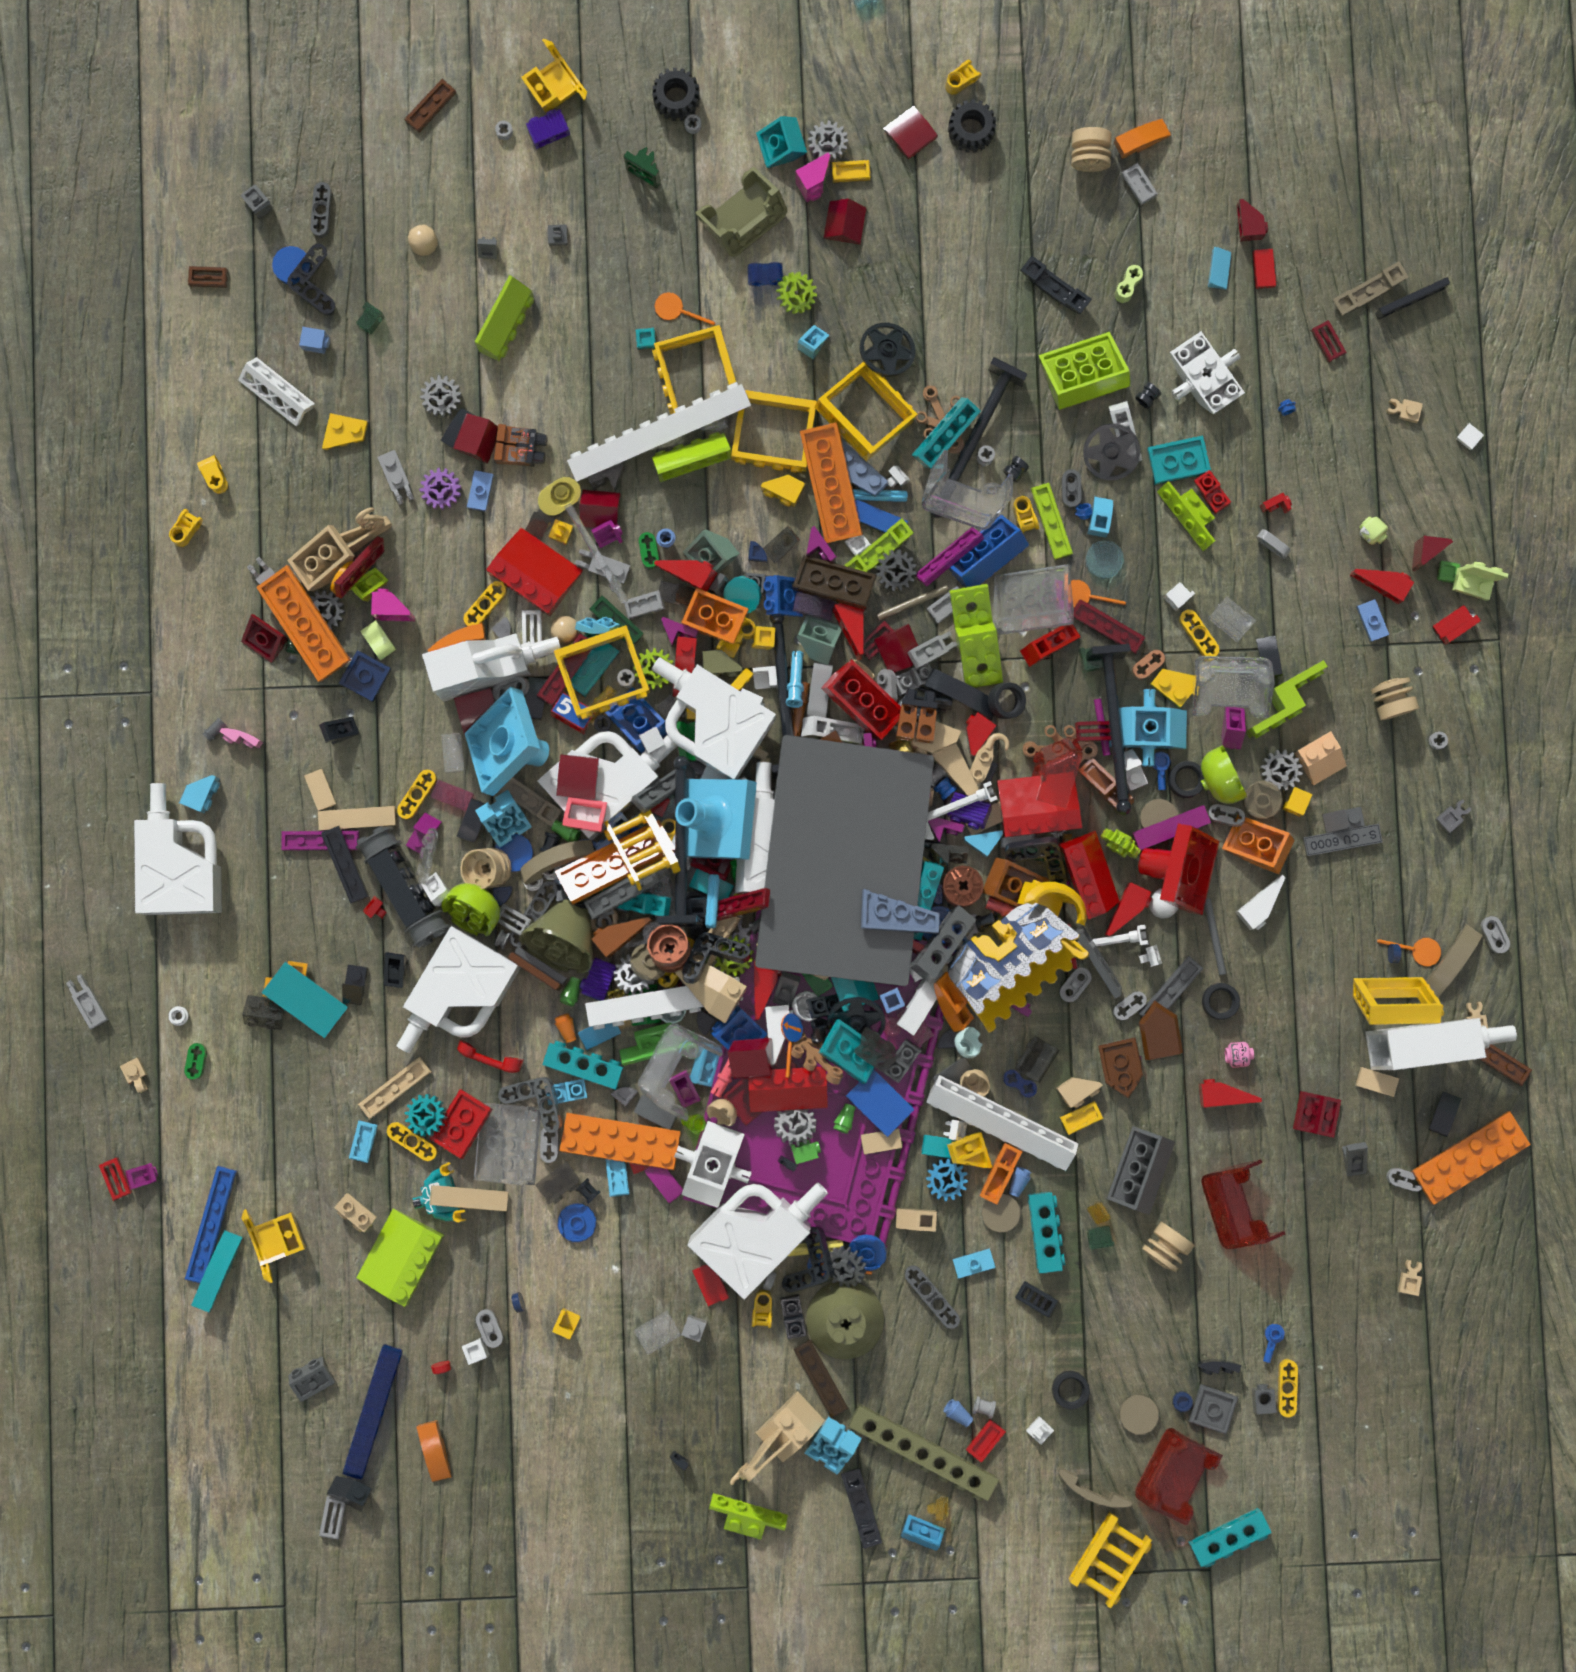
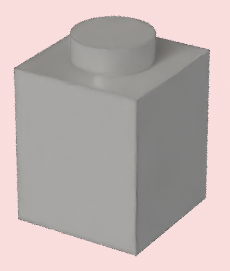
M689 1314L681 1335L700 1342L707 1321Z

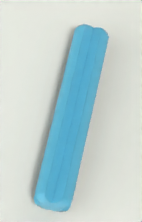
M853 489L855 500L906 502L908 498L907 491L882 490L874 497L861 489Z
M711 874L708 880L705 919L707 928H715L717 924L720 878L717 874Z

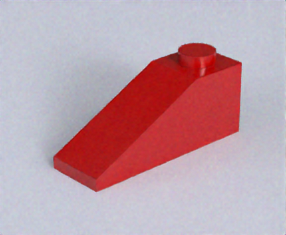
M656 560L654 562L661 570L706 592L718 574L713 570L714 566L706 561L701 563L697 560Z
M1354 569L1350 574L1351 577L1398 605L1404 601L1414 584L1411 577L1402 572L1400 574L1399 572Z
M842 603L834 605L833 614L859 661L863 656L864 609Z
M1070 621L1032 641L1020 650V653L1028 666L1031 667L1079 639L1080 635Z
M677 637L675 667L682 671L687 669L688 672H693L697 638ZM673 688L672 697H676L680 691Z
M1131 882L1128 883L1104 936H1111L1140 913L1144 907L1148 908L1152 897H1150L1151 891Z
M754 961L755 1020H759L778 981V977H781V971L757 968Z
M1215 1079L1203 1080L1204 1083L1199 1084L1201 1107L1262 1102L1260 1097L1224 1083L1215 1082Z

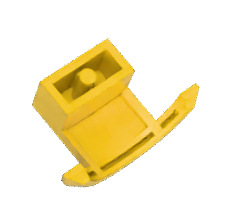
M542 39L555 60L539 71L535 67L521 77L545 113L559 106L576 92L586 101V89L569 68L553 42Z
M1033 880L1032 883L1024 882L1018 904L1028 903L1033 905L1038 903L1046 906L1057 917L1063 902L1074 904L1077 911L1076 923L1083 926L1086 923L1087 917L1084 902L1072 888L1057 882L1042 883Z
M244 1209L241 1218L256 1251L263 1279L272 1283L273 1276L269 1263L306 1249L294 1213L291 1212L255 1226L247 1209Z

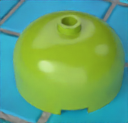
M1222 745L1209 751L1201 763V772L1204 777L1201 782L1205 791L1210 790L1212 796L1224 804H1233L1247 798L1246 792L1224 746Z
M463 883L453 887L441 903L443 912H448L452 917L451 921L462 930L476 936L479 933L489 936L500 918V908L497 900L486 889H481V886L476 884ZM469 914L470 919L468 920V922H466L465 918Z

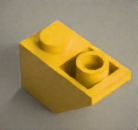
M790 475L763 482L761 485V490L765 496L769 498L775 497L780 500L781 504L790 507V505L795 507L805 488L804 482Z

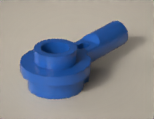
M1157 752L1154 754L1155 766L1153 768L1158 772V790H1166L1165 770L1170 765V757L1165 752Z
M1270 1324L1265 1330L1268 1344L1263 1361L1271 1363L1276 1343L1281 1342L1284 1338V1329L1278 1324Z

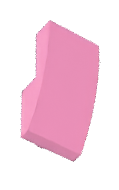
M221 728L219 731L224 734L222 738L231 744L233 742L240 744L242 740L250 748H253V746L260 748L263 744L259 739L242 731Z

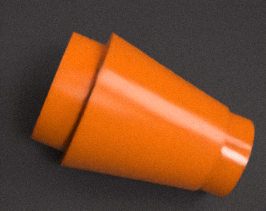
M569 1013L556 1017L555 1026L565 1042L569 1043L576 1040L573 1017H570Z

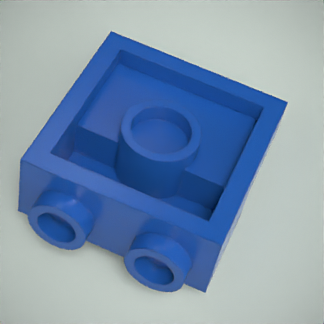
M780 575L766 577V581L763 584L766 591V600L764 602L766 615L803 617L802 592L792 590L795 581L794 577Z
M738 1005L726 1023L718 1021L713 1025V1032L711 1033L728 1050L733 1041L762 1039L767 1035Z

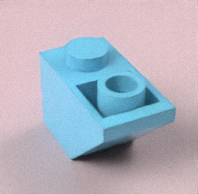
M1094 497L1087 534L1107 537L1112 519L1113 500Z
M211 775L187 785L179 803L205 814V811H208L212 805L211 797L213 793H216L219 789L220 782L218 781L220 778Z

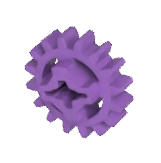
M437 468V473L430 470L431 475H424L426 481L420 482L424 488L419 490L421 493H425L421 496L422 499L427 500L426 504L428 506L433 503L434 509L440 506L441 510H444L445 505L451 508V502L457 503L455 497H461L457 490H461L462 487L461 485H456L460 482L459 479H454L455 474L453 472L448 474V469L446 468L444 472ZM444 478L449 479L452 482V484L446 483L444 481ZM440 486H443L444 489L439 493L438 489ZM429 494L437 496L438 501L432 499Z

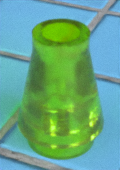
M700 1114L685 1115L681 1120L682 1125L693 1133H700L706 1127V1121Z

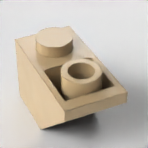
M1071 1077L1058 1086L1056 1090L1069 1108L1074 1106L1076 1109L1084 1103V1098L1089 1095L1093 1097L1100 1092L1099 1088L1103 1085L1100 1082Z
M897 1208L896 1228L936 1231L937 1212L936 1210Z

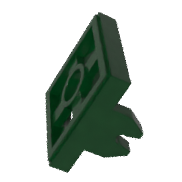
M647 147L639 150L636 156L626 151L624 155L626 170L651 186L658 188L661 180L659 170L656 169V163L654 162V152L652 151L649 155H646Z

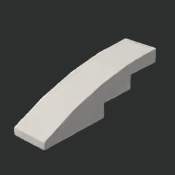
M944 965L941 969L943 971L941 976L944 972H948V965ZM922 979L915 990L916 993L906 1006V1011L897 1023V1025L912 1035H915L937 999L934 989V983L937 981L935 979L928 982Z

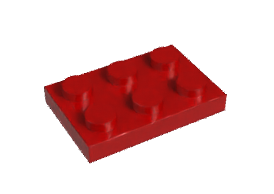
M460 1089L444 1114L447 1116V1119H442L445 1126L440 1125V1132L434 1131L430 1139L458 1158L463 1159L493 1109Z

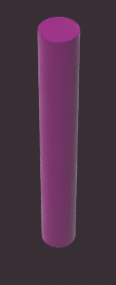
M1095 699L1094 705L1097 721H1105L1101 699ZM1098 726V729H1106V726ZM1099 733V735L1107 736V733ZM1101 741L1103 756L1111 755L1109 742Z

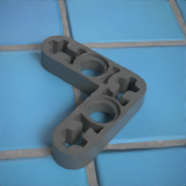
M540 1077L505 1086L499 1090V1100L505 1104L536 1097L544 1129L549 1133L557 1132L561 1129L562 1118L554 1084L550 1078ZM543 1082L547 1083L548 1087H546L545 1090L544 1088H540V1085L543 1084ZM524 1085L530 1087V1094L528 1096L523 1095L521 1092ZM507 1091H516L517 1095L510 1096L509 1098L504 1096ZM545 1092L546 1094L550 1093V1096H545L542 1098V1095L545 1094ZM547 1099L553 1103L551 1110L544 1108V1101ZM555 1113V1115L546 1116V1114ZM551 1118H552V1121H556V1124H557V1125H554V1129H553V1126H549V1123L551 1122Z

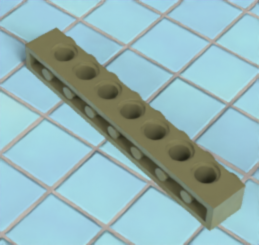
M860 1403L848 1424L849 1428H851L850 1431L854 1432L857 1436L861 1437L863 1434L868 1437L870 1443L876 1446L880 1443L886 1447L885 1450L893 1455L898 1453L903 1456L902 1459L910 1464L915 1462L921 1465V1470L929 1474L931 1471L938 1474V1479L946 1483L948 1480L955 1483L954 1487L963 1492L965 1490L972 1492V1496L980 1501L983 1499L988 1501L999 1481L998 1477ZM869 1421L876 1424L875 1429L872 1431L865 1429V1424ZM885 1431L893 1433V1437L890 1440L883 1439L882 1434ZM902 1440L910 1442V1447L907 1449H902L899 1445ZM920 1449L928 1451L925 1458L917 1456V1452ZM938 1458L945 1460L943 1467L938 1468L934 1465ZM954 1468H961L962 1474L955 1477L952 1475ZM978 1477L980 1482L978 1485L972 1486L969 1484L970 1479Z

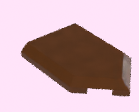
M1154 1000L1147 1013L1139 1021L1145 1060L1183 1053L1177 1015Z
M1136 1037L1098 1046L1105 1083L1127 1098L1131 1096L1144 1076Z

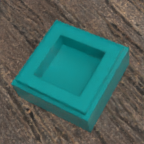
M654 328L635 329L637 350L655 348Z

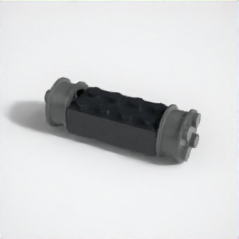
M380 826L373 830L374 834L371 836H364L357 840L358 845L355 848L361 850L365 857L364 863H369L405 927H408L404 932L409 933L414 942L412 946L418 948L423 946L424 948L433 943V938H440L446 935L450 924L446 925L440 915L442 910L433 911L434 906L430 900L425 898L423 887L420 883L417 884L414 879V871L411 867H407L404 862L406 860L404 854L396 849L402 842L401 840L397 841L393 834V826Z

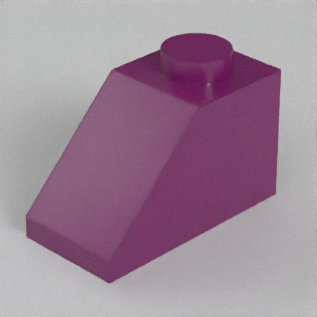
M1225 706L1221 734L1222 745L1229 749L1241 750L1246 733L1244 708Z

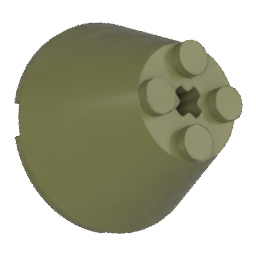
M563 900L562 903L556 904L524 929L519 937L521 945L525 944L527 946L529 954L552 968L564 972L572 969L577 970L576 973H585L592 967L590 913L587 909L572 905L569 900Z
M837 1281L824 1286L813 1297L807 1310L806 1324L811 1340L823 1353L837 1359H853L866 1354L876 1345L883 1331L884 1314L878 1298L867 1287L860 1283L855 1287L852 1284L850 1287H846V1284L839 1286ZM843 1319H847L850 1322L848 1325H842Z

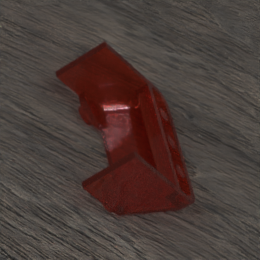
M1066 737L1041 748L1039 752H1035L1033 758L1035 766L1031 777L1041 776V784L1036 800L1064 808L1067 807L1083 755V750L1076 738Z
M1262 1159L1240 1163L1208 1173L1202 1177L1201 1184L1217 1235L1225 1249L1230 1250L1265 1244L1286 1235L1285 1231L1269 1233L1264 1221L1253 1220L1242 1183L1248 1182L1250 1179L1249 1168L1263 1163Z

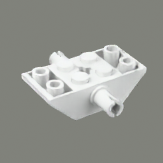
M1202 331L1170 352L1172 361L1178 375L1184 382L1171 391L1173 397L1176 395L1175 399L1179 401L1191 392L1197 402L1212 414H1215L1239 398L1245 392L1227 368L1241 359L1239 353L1235 355L1237 350L1233 349L1222 358L1219 357ZM1203 373H1207V374L1209 375V377H1208V376H1205V377H1204L1202 374H1203Z
M708 1121L698 1149L695 1152L678 1146L676 1151L683 1154L676 1152L674 1158L687 1161L692 1165L682 1195L718 1208L728 1179L734 1178L748 1184L749 1178L742 1175L750 1177L751 1171L735 1167L734 1164L744 1134ZM712 1160H716L718 1168L714 1167V1169L711 1170L710 1165H708L707 1163L708 1161L711 1162Z

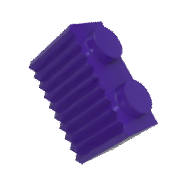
M555 109L550 110L543 117L531 118L528 121L529 123H526L527 130L536 149L570 135L569 128L560 109L557 111Z
M954 792L951 803L968 796ZM976 801L951 811L947 815L952 822L959 824L961 822L967 823L968 827L975 830L979 828L984 829L992 811V806L984 801Z
M595 958L591 969L588 971L587 979L583 978L579 988L582 990L581 994L599 1001L605 1000L614 977L613 971L617 970L616 966Z

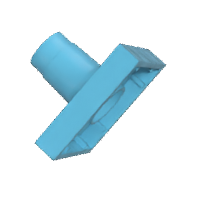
M509 687L464 733L481 792L492 796L525 764L540 767L546 762L549 755L548 743L538 739L523 691L513 687Z
M687 779V798L679 802L676 807L675 816L679 824L687 826L688 858L749 860L757 782L730 779Z

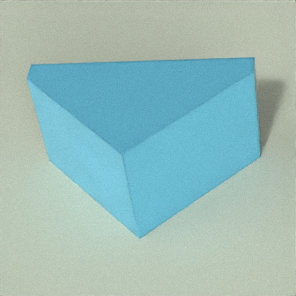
M813 325L799 339L798 350L814 359L828 339L829 334Z
M1003 830L965 836L963 839L966 844L984 857H987L1002 837Z

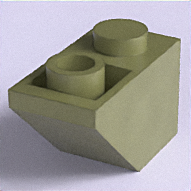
M722 650L702 651L704 669L716 677L720 678L721 675H727L728 678H736L742 673V667Z

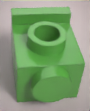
M807 1140L806 1144L802 1141L798 1147H795V1143L791 1145L796 1164L819 1158L818 1153H821L818 1141L810 1143V1140Z

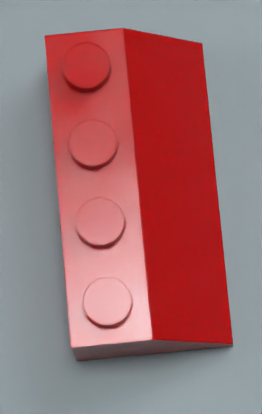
M852 659L836 671L821 687L867 733H871L872 738H875V740H882L899 721L901 706Z
M1096 831L1060 844L1075 892L1084 902L1087 919L1089 920L1107 913L1120 900Z
M815 1067L813 1071L805 1068H791L789 1078H786V1069L771 1070V1076L748 1078L750 1113L828 1108L826 1070L823 1067Z

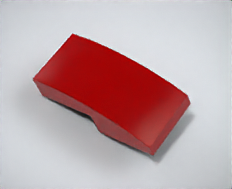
M1210 470L1194 480L1199 492L1214 514H1217L1231 504L1230 499L1221 489V484Z

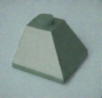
M706 529L683 551L689 560H697L701 563L706 561L714 566L713 570L717 573L728 566L739 555V552L729 539Z
M807 614L797 638L810 659L828 665L842 629L839 625Z

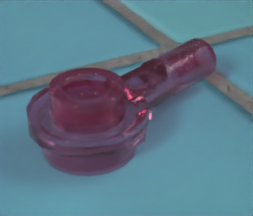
M885 1014V1034L888 1036L898 1035L902 1030V1027L897 1025L899 1019L888 1017Z

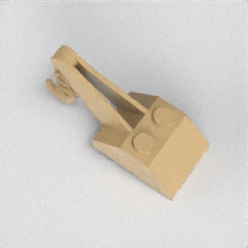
M367 508L361 511L355 518V521L360 525L359 527L339 534L334 526L328 525L287 561L308 591H315L332 583L339 569L347 562L353 561L356 551L392 526L388 517L370 515L369 513L373 512L374 508Z
M916 721L913 741H908L915 753L932 755L935 762L943 768L966 796L975 794L978 791V783L985 780L993 761V745L998 739L1003 740L1005 749H1009V740L1005 735L1000 733L991 735L986 744L977 752L969 770L956 744L961 733L957 729L936 721L933 744L915 742L918 726Z
M796 1392L755 1432L763 1443L749 1464L745 1463L730 1481L731 1485L739 1478L742 1480L746 1479L748 1482L751 1481L775 1456L781 1462H784L797 1452L823 1424L825 1420L799 1392ZM769 1448L773 1453L756 1468L755 1465Z

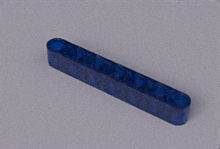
M383 1344L345 1462L343 1475L362 1480L401 1359L402 1349Z

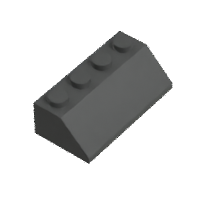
M1132 1126L1107 1199L1150 1215L1175 1141Z

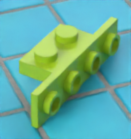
M1168 481L1157 491L1202 551L1215 542V539L1205 528L1215 517L1193 489L1180 496Z
M714 1493L709 1507L711 1510L727 1514L724 1525L725 1530L760 1540L762 1539L765 1526L785 1531L788 1518L787 1514Z

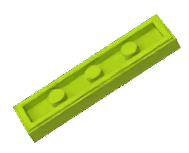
M1046 483L1031 488L1030 490L1054 561L1072 555L1073 552L1050 484Z

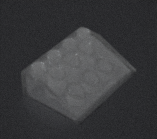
M1069 564L994 575L993 623L998 634L1003 635L1074 624Z
M484 1103L493 1110L477 1135L474 1180L515 1185H535L541 1117L539 1107Z

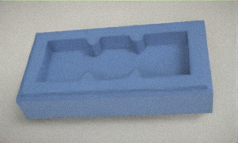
M474 470L467 508L486 512L494 477L493 474Z
M1376 600L1356 607L1370 642L1389 635Z

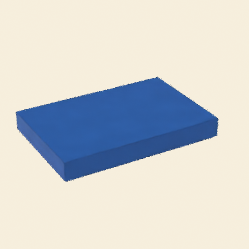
M874 1069L866 1084L859 1082L846 1095V1098L886 1137L915 1110Z

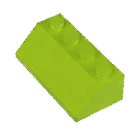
M511 275L506 280L475 340L479 352L496 361H500L501 357L504 358L506 356L509 342L515 339L518 325L524 322L526 317L525 311L534 302L532 290Z
M716 432L709 435L707 439H695L686 446L683 444L677 445L669 452L665 450L657 452L652 457L659 481L663 482L731 459V449L725 434Z

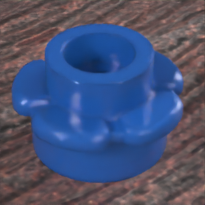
M1290 399L1280 403L1278 411L1281 412L1282 416L1289 415L1296 411V402H1291Z
M1083 503L1076 506L1075 515L1080 519L1090 518L1092 515L1091 504Z

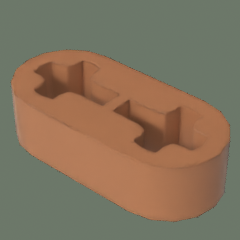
M1153 650L1132 668L1133 676L1138 680L1148 677L1164 663L1165 656L1163 652ZM1152 655H1159L1160 663L1154 662L1151 665L1149 662L1153 659ZM1146 665L1148 668L1144 671L1145 675L1142 673L1138 675L1137 667L1142 668Z

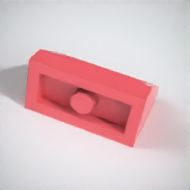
M568 797L562 825L564 827L602 833L607 802ZM572 804L601 809L599 822L594 823L571 819Z

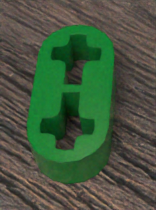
M650 532L642 533L639 537L642 563L646 568L654 569L657 567L654 562L659 560L656 539ZM645 537L653 540L650 542V549H647L646 544L642 543V541H645ZM649 552H651L652 558H656L651 565L649 562H645L648 559Z
M194 1043L188 1049L184 1073L189 1079H199L204 1073L207 1048L201 1043ZM199 1046L202 1054H199L197 1060H195L196 1054L193 1053V1049H197ZM196 1062V1069L199 1072L192 1076V1072H189V1070L194 1067Z

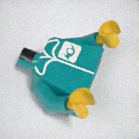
M448 1162L432 1171L424 1180V1186L421 1187L422 1196L412 1198L415 1209L426 1207L427 1213L432 1214L436 1219L446 1222H463L466 1219L461 1218V1213L465 1212V1210H461L458 1207L429 1205L431 1185L455 1187L452 1177L454 1170H448V1165L451 1164Z

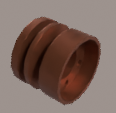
M958 866L945 875L942 880L941 890L943 897L949 904L954 907L959 905L963 908L972 905L980 898L983 893L984 884L977 870L970 866ZM966 882L967 890H959L960 885L958 883Z
M664 924L653 930L648 938L647 948L654 964L660 970L667 973H675L683 969L690 955L691 946L685 932L680 927L673 924ZM671 949V950L674 951V952H673L672 954H670V952H668V950Z

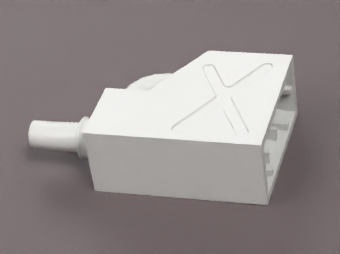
M512 634L496 640L464 641L424 653L422 656L432 690L445 702L455 697L494 687L496 684L516 676L523 678L531 676L528 664L536 663V659L553 654L554 650L560 649L561 646L558 637L533 644L530 641L521 644L518 635Z
M659 657L653 665L652 671L674 684L673 688L680 691L665 721V730L669 739L695 756L696 760L726 779L737 780L775 722L776 714L699 665H696L693 672L690 673L687 669L682 671ZM685 708L696 714L695 743L683 736L677 729V721Z
M609 731L598 732L591 736L577 750H571L567 754L593 757L588 754L598 745L611 743L623 755L616 763L599 758L596 798L591 800L607 802L604 822L611 821L620 812L624 813L633 805L631 802L632 796L659 780L654 771L661 767L659 763L678 747L669 739L668 735L663 739L665 745L650 753H647L645 750L639 756L618 734ZM558 762L538 782L565 811L568 797L556 796ZM572 804L570 818L598 823L601 809ZM582 830L590 840H594L600 834L599 832Z
M768 762L756 763L755 782H757L750 858L749 860L737 859L735 893L738 894L762 889L765 884L775 800L773 799L774 791H771L772 763Z
M150 784L148 820H134L135 913L142 915L222 913L221 867L217 865V842L214 832L210 826L201 821L169 819L170 812L167 811L166 784ZM182 832H198L203 836L205 841V858L183 846Z
M451 926L403 1006L411 1011L412 1014L408 1018L410 1023L396 1046L410 1054L423 1031H428L430 1024L461 1038L471 1037L479 1033L495 1007L501 1003L521 967L483 943ZM453 1007H482L475 1020L468 1026L458 1025L447 1018Z
M1480 1018L1365 1032L1371 1070H1397L1486 1058L1485 1048H1489L1491 1044L1511 1042L1517 1039L1516 1029L1513 1025L1487 1028L1484 1025L1481 1026Z
M817 1182L799 1201L794 1200L790 1204L784 1198L780 1200L772 1191L762 1185L752 1184L744 1186L725 1204L722 1203L690 1236L688 1246L745 1299L810 1233L811 1224L807 1221L811 1217L810 1212L828 1192ZM758 1196L772 1209L766 1214L739 1206L748 1197Z

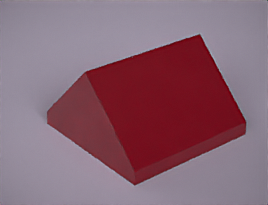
M849 198L830 201L823 239L860 245L867 207Z
M467 413L453 449L488 464L497 442L498 426L489 419Z
M583 490L579 504V527L594 529L609 520L614 525H617L621 493Z
M1425 535L1414 544L1412 570L1415 572L1453 543L1452 539Z
M252 614L241 642L272 663L289 639Z
M909 624L874 639L887 669L897 672L914 665L907 652L917 647L918 644Z
M693 858L690 866L710 875L717 874L721 880L726 881L731 870L730 861L735 859Z
M772 1038L733 1041L727 1052L733 1079L771 1076Z

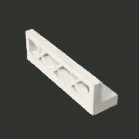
M257 357L245 364L238 379L295 426L300 424L304 414L312 410L315 403ZM248 373L253 376V383L246 379ZM261 385L267 387L269 394H265L262 391ZM278 396L282 399L283 406L277 403L275 397ZM290 408L298 412L297 418L291 414Z

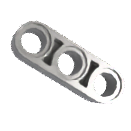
M814 662L807 717L819 716L826 718L829 696L821 687L831 677L833 665Z

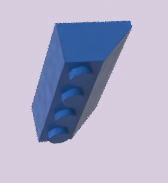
M1002 514L980 531L985 539L949 568L950 572L963 587L982 584L1029 546L1021 529Z

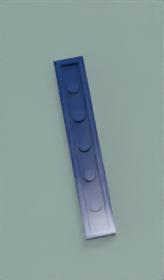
M217 1166L185 1280L201 1283L215 1250L236 1177V1170Z

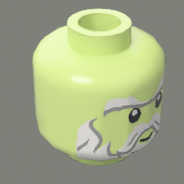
M1368 517L1359 527L1361 529L1360 536L1370 545H1374L1377 542L1381 544L1388 537L1386 535L1388 526L1378 517Z

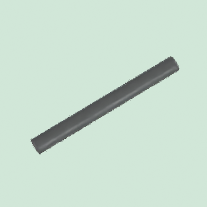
M1211 898L1206 899L1205 911L1219 975L1227 974Z

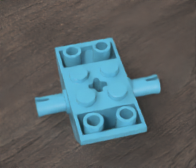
M1144 689L1143 707L1119 708L1123 747L1143 749L1142 766L1147 767L1149 759V767L1155 766L1154 749H1186L1187 711L1156 707V690ZM1148 724H1150V727H1153V730L1150 732L1145 728Z

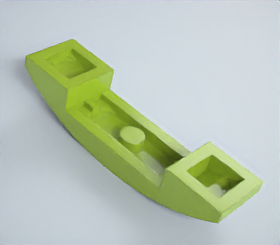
M901 518L885 534L844 566L869 572L879 564L878 559H884L883 553L889 555V550L895 551L914 532L904 519Z

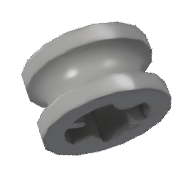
M695 114L685 118L686 131L691 134L698 133L701 129L700 118ZM693 120V123L694 121H696L695 128H693V126L689 127L690 121Z
M507 121L497 123L495 130L498 138L501 140L511 138L513 134L511 124ZM504 127L505 129V127H507L508 132L506 134L504 132L503 134H501L500 128Z
M1435 732L1429 737V745L1433 749H1442L1448 743V737L1443 732ZM1437 736H1440L1443 740L1439 746L1437 743H1434V739Z
M501 930L495 945H500L504 949L509 941L510 933L505 934L504 930Z

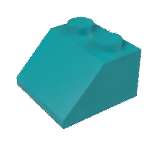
M780 116L756 132L766 168L795 161L807 153L797 117Z
M831 977L839 1001L851 997H862L872 1001L879 999L874 982ZM850 1003L842 1006V1011H847Z

